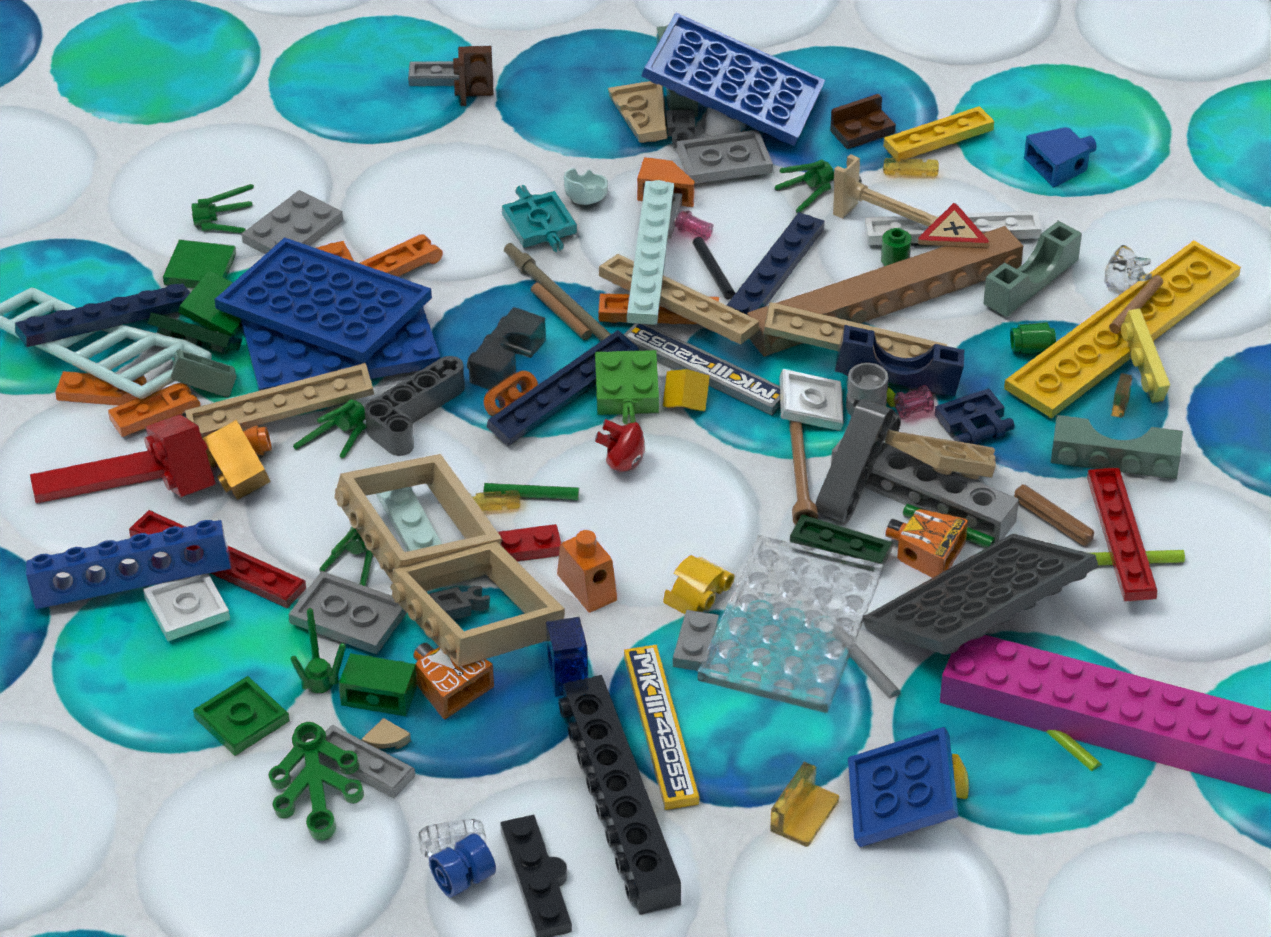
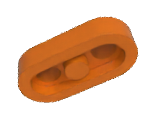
M519 371L507 377L485 394L484 407L490 416H494L536 387L538 385L537 379L528 371ZM517 384L521 386V392L517 389ZM495 399H497L500 403L499 408L495 403Z

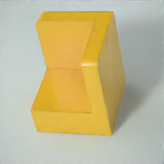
M688 369L667 371L663 407H685L696 411H705L710 375Z

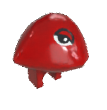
M605 419L602 429L609 431L610 434L604 435L598 431L595 442L608 448L606 464L615 471L633 470L641 463L645 453V439L639 423L632 422L621 426Z

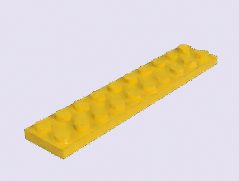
M1193 240L1005 379L1004 389L1048 417L1053 418L1131 358V348L1128 341L1123 339L1121 331L1117 334L1111 332L1109 325L1155 275L1163 279V284L1140 309L1153 341L1240 275L1241 267Z

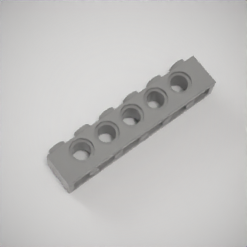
M841 440L832 449L831 464L841 443ZM884 442L864 487L904 505L908 503L924 510L967 519V527L995 537V543L1006 536L1017 520L1018 498L953 471L951 475L936 472L932 466Z

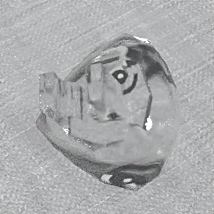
M1121 245L1113 253L1105 268L1104 282L1107 289L1114 294L1120 295L1136 282L1151 279L1152 273H1145L1143 267L1151 264V258L1138 257L1128 246Z

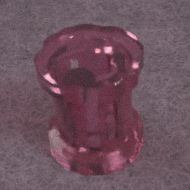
M926 385L919 386L917 391L906 394L899 392L894 395L895 407L901 419H907L910 417V414L921 411L926 413L932 412L934 409L933 396Z

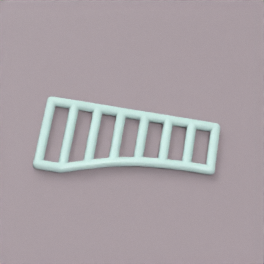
M29 288L0 303V329L18 337L15 333V322L23 321L33 316H44L52 311L71 310L76 307L36 288ZM32 300L39 303L38 306L11 320L3 317V315ZM126 325L102 329L110 334L76 352L67 348L97 331L35 345L139 399H144L174 382L171 379L172 369L142 386L133 381L175 358L177 350L180 349L208 359L212 358L209 351L186 340ZM126 338L137 341L99 363L89 360V358ZM155 345L166 348L121 374L111 371V369Z

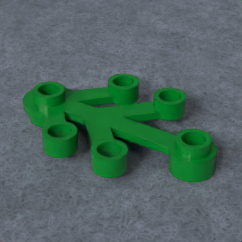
M304 722L294 730L292 735L294 747L279 765L274 766L269 771V780L275 789L288 787L283 794L274 798L272 806L279 818H289L295 812L294 802L309 785L312 812L307 816L306 825L313 838L327 840L335 833L337 826L333 813L326 806L323 782L342 792L345 801L351 804L358 803L363 799L364 790L360 781L348 779L321 764L319 753L336 761L340 771L346 775L355 773L359 769L360 763L355 752L345 751L328 742L326 733L321 726L314 722ZM305 757L306 766L291 783L290 772ZM347 760H353L349 765L343 764ZM278 775H285L280 780L275 779ZM358 789L356 793L348 794L349 790ZM282 804H289L287 808L279 809ZM327 825L324 829H318L320 826Z

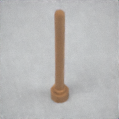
M789 420L797 502L792 508L793 523L796 525L802 514L818 519V510L809 496L802 423Z

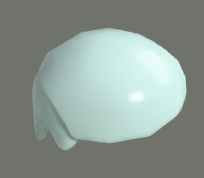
M571 168L564 173V188L566 195L574 203L588 205L599 202L608 193V180L602 175L593 174L591 170H587L584 175H578L576 169Z

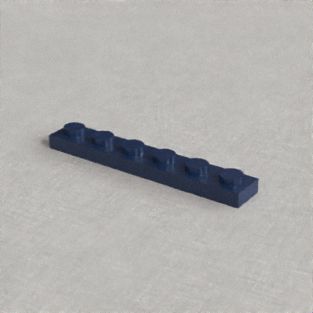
M798 212L728 302L727 306L746 315L748 312L765 307L824 231L825 221Z
M183 283L171 284L165 288L152 291L145 290L139 294L115 297L109 301L96 304L89 303L83 307L71 310H59L53 314L40 317L33 316L26 320L15 322V333L26 347H31L149 319L151 312L161 315L178 312L180 305L191 292Z
M619 330L615 331L488 419L487 428L503 443L510 446L596 385L595 352L639 351V348Z

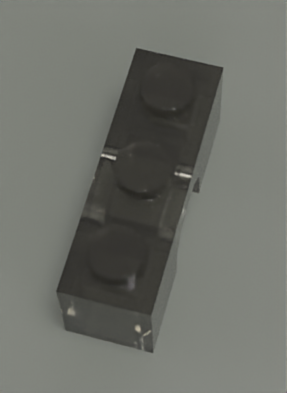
M513 307L506 316L500 319L498 326L493 332L486 335L477 351L470 354L467 361L469 382L490 390L510 375L516 373L515 354L532 358L546 341L545 317Z

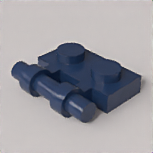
M989 388L935 406L934 415L949 434L958 431L963 433L955 436L954 441L979 445L981 440L990 437L994 439L1003 437L1006 432L1015 428L1012 418L1000 419V417L1004 416L1005 407ZM982 423L986 424V426L978 429L975 427L976 425Z

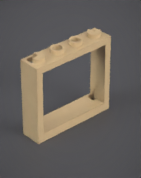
M441 454L340 474L334 496L337 505L342 508L349 518L351 526L360 534L366 548L373 553L381 569L386 572L392 583L393 568L397 569L495 541L501 544V536ZM427 484L465 539L404 552L366 496Z
M497 541L393 569V584H391L390 589L392 590L394 602L398 603L408 613L409 617L424 630L425 634L458 667L563 635L565 608ZM487 575L525 614L463 631L426 591Z

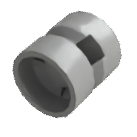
M860 363L850 369L846 409L851 417L862 398L886 407L888 373L883 367L874 363Z

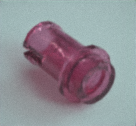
M681 211L675 220V227L678 228L679 232H689L695 236L702 237L705 241L710 238L713 232L714 224L693 216L691 211Z

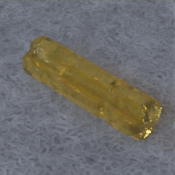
M885 158L883 173L885 175H895V172H898L899 175L922 176V173H926V176H937L939 162L936 159H927V162H923V159L900 158V161H896V158Z
M517 490L506 491V494H501V491L476 493V496H472L482 511L502 510V507H507V510L520 508V494Z

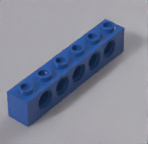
M203 520L193 526L183 528L177 526L169 527L163 532L149 535L140 533L132 536L130 539L120 541L106 540L96 546L87 548L73 547L63 553L53 555L39 554L27 560L26 576L35 609L227 570L231 569V563L222 520ZM191 545H197L200 547L199 549L194 551L186 549ZM158 552L167 553L164 557L154 556ZM125 559L135 560L131 564H124L121 561ZM91 566L102 567V569L98 571H93L89 568ZM62 572L70 574L68 577L64 578L56 576L58 573Z

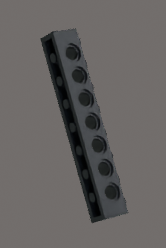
M599 675L563 683V698H558L560 714L562 718H568L567 730L571 743H577L578 745L576 749L577 760L580 768H586L587 770L586 784L590 795L595 794L597 800H595L598 819L600 821L605 820L606 822L605 836L608 846L615 847L617 853H615L614 857L619 875L625 874L627 879L624 885L628 901H635L639 915L681 905V881L603 676Z

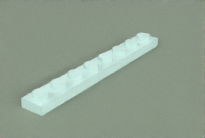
M662 180L645 181L627 310V323L657 325L674 183Z

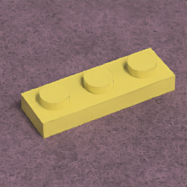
M1140 308L1128 310L1124 323L1121 325V334L1123 339L1128 341L1131 348L1133 365L1135 367L1138 366L1140 371L1142 388L1145 392H1148L1152 403L1164 401L1170 387V382Z

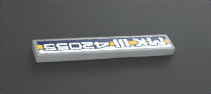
M635 323L624 333L639 348V351L656 350L658 362L675 370L688 369L710 375L709 386L765 413L773 415L781 407L780 386L648 324Z

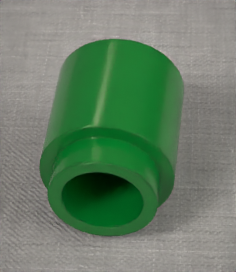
M893 228L883 234L881 247V262L883 266L910 258L912 237L907 231L901 228Z
M1048 322L1019 324L1017 328L1010 329L1012 352H1019L1020 355L1042 353L1056 342L1055 329L1050 328Z

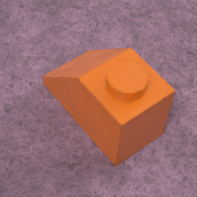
M644 157L637 177V201H643L645 181L662 180L674 183V193L682 194L681 206L694 207L695 181L671 160Z

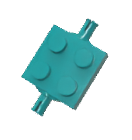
M519 185L515 189V193L520 199L502 205V215L523 248L548 242L554 252H557V248L561 251L564 244L560 238L576 234L577 223L555 191L532 195L525 185H522V188Z

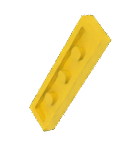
M978 106L884 137L883 147L899 162L994 130V120Z

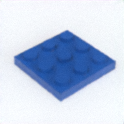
M945 727L848 757L854 840L859 847L959 817L950 735Z

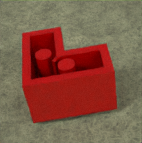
M179 414L145 426L148 435L144 437L146 448L150 455H154L159 461L163 462L166 472L162 473V478L168 491L171 490L179 497H183L216 485L197 424Z

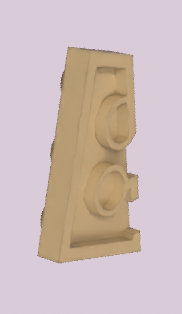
M648 81L608 88L609 97L640 143L668 139L663 86Z

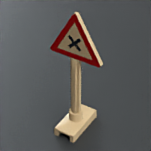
M851 154L847 157V168L844 169L837 166L834 169L833 215L844 218L858 204V201L862 202L864 200L928 226L918 237L919 245L989 247V240L956 203H953L939 217H936L870 190L867 185L859 182L860 158Z

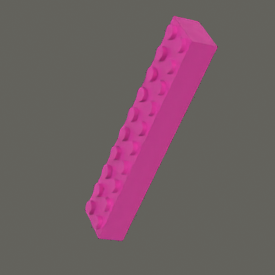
M983 635L978 639L969 640L960 645L956 652L951 653L943 672L940 703L1044 732L1047 730L1061 731L1077 741L1271 794V711L988 635Z

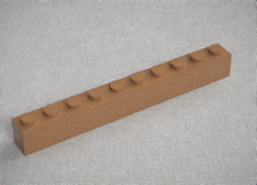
M1006 226L983 233L989 240V247L943 246L777 302L776 304L863 323L986 281V276L1004 262L1017 269L1022 264L1023 245ZM769 305L747 313L748 316L760 321L759 331L749 339L763 357L802 344L801 342L763 333Z

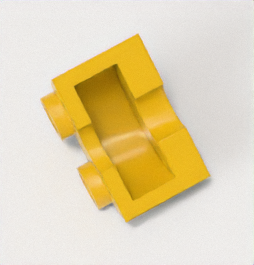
M690 555L675 569L673 574L677 575L678 578L671 591L665 590L663 603L683 614L686 613V610L707 611L714 604L716 599L715 593L721 594L723 591L729 590L734 582L735 575L702 557L697 558Z

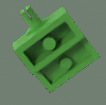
M656 350L595 352L597 415L622 414V422L628 424V415H630V423L636 421L635 414L659 413Z

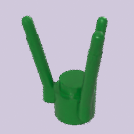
M823 159L814 163L789 166L779 170L781 174L805 170L807 172L804 175L775 185V190L787 188L803 181L809 187L818 188L796 209V213H801L823 192L831 189L830 183L834 180V171L831 165Z
M249 184L210 198L198 199V203H192L194 226H201L202 231L217 230L233 233H243L246 231L242 227L213 224L212 221H218V212L251 207L253 205L251 201L216 206V204L212 203L252 190L254 185Z
M350 399L343 406L319 417L317 422L324 424L296 442L293 448L298 449L336 424L343 431L353 430L339 455L340 458H345L359 434L366 429V425L363 423L366 420L364 406L360 402Z
M351 527L346 536L331 550V555L322 564L319 571L325 572L345 549L355 555L366 552L360 585L366 586L373 553L366 548L364 540L357 530Z
M308 608L307 622L312 660L306 666L305 671L296 656H291L290 660L301 679L302 689H308L313 693H325L332 688L333 684L339 683L338 673L346 645L344 643L339 645L333 667L325 659L320 658L314 612L312 608Z

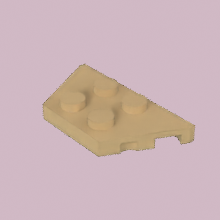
M888 430L885 442L932 466L933 470L941 474L951 475L953 471L959 472L961 475L971 479H979V476L990 478L993 476L996 467L995 449L993 447Z

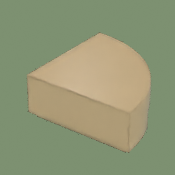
M383 718L362 738V741L377 749L391 747L399 749L407 745L411 738L409 732Z

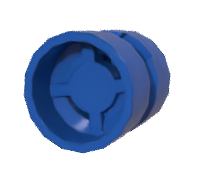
M472 833L455 842L454 850L446 847L431 855L428 859L434 880L442 892L450 898L469 889L471 881L480 883L496 872V864L490 849L476 833Z

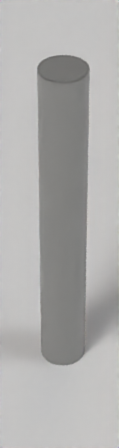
M840 627L832 631L831 637L889 699L900 694V690Z

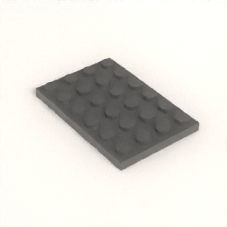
M1011 534L868 613L862 619L865 629L920 646L921 648L933 650L943 655L956 652L959 646L967 641L985 635V631L990 628L1007 623L1011 620V616L1018 612L1035 607L1036 602L1058 594L1061 592L1062 587L1069 583L1084 579L1087 573L1099 566L1094 554Z

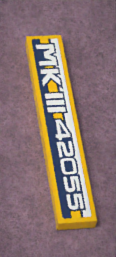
M657 644L624 649V660L664 809L699 805V794Z

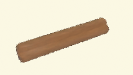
M1022 484L1015 490L1014 497L1019 499V503L1082 546H1087L1089 542H1092L1095 533L1093 529L1027 485Z

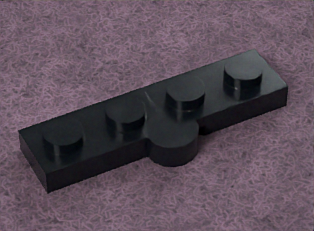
M535 815L500 822L501 834L535 936L553 937L572 932V923L559 888L567 880V865L561 858L548 856Z

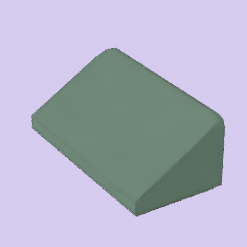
M179 349L175 353L171 379L229 397L236 380V372L232 366Z

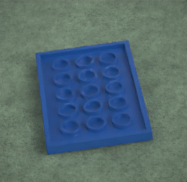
M677 12L674 14L641 75L654 84L664 86L675 91L680 96H686L699 102L704 107L719 111L731 119L743 122L757 131L765 132L776 137L779 141L795 146L825 82L820 77Z
M284 237L214 300L216 309L365 363L432 299V290L429 287Z
M422 307L365 362L370 379L419 371L440 359L424 308ZM241 318L242 330L258 391L364 364L358 360Z

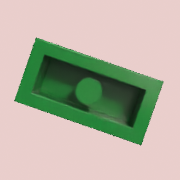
M350 653L339 680L341 706L407 716L417 689L416 664Z

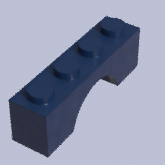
M844 325L836 357L835 372L848 376L850 369L855 365L874 363L887 371L888 383L902 385L908 389L917 388L931 391L937 395L956 396L964 368L965 350L934 344L927 352L920 356L901 358L889 354L879 345L875 331Z

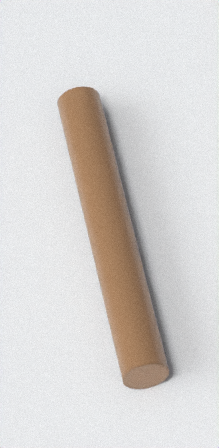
M1155 275L1109 325L1111 332L1119 333L1128 310L1141 309L1161 287L1163 279L1160 276Z
M535 283L531 287V292L583 340H588L591 337L592 331L540 283Z

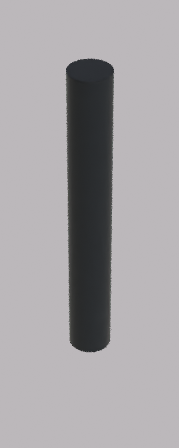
M702 237L694 238L692 244L725 299H732L735 291Z

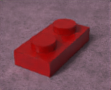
M557 524L498 532L502 538L500 545L517 562L559 556L561 540Z

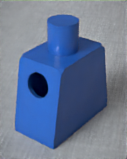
M1064 127L1027 135L1024 159L1054 188L1085 172L1088 168L1089 154L1096 151L1097 145L1092 136L1080 139L1070 128Z

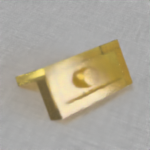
M803 762L771 808L770 825L771 832L805 847L811 844L839 802L838 794L816 785L817 767L807 762Z

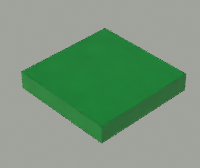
M179 239L163 275L164 285L183 283L185 287L195 288L209 270L226 279L236 255V247L234 245Z
M210 270L179 307L178 313L208 329L234 336L242 326L241 318L216 309L214 299L233 282Z
M246 676L193 709L194 718L234 756L290 721L289 713L249 676Z

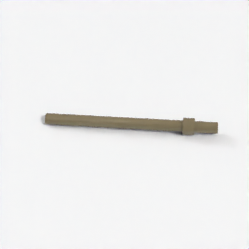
M508 243L504 247V252L515 261V266L522 273H528L537 283H540L588 327L600 341L611 335L538 268L536 261L529 254L522 253L512 243Z

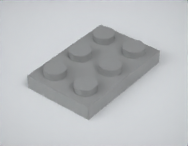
M757 130L677 141V152L684 171L695 181V184L724 179L730 180L752 175L757 176L772 173L773 163L761 134Z
M298 190L242 233V243L264 254L269 252L284 237L311 246L343 221V211Z
M321 571L290 611L289 622L309 630L307 609L312 608L318 634L377 655L407 612L398 603L394 602L393 597L389 594Z

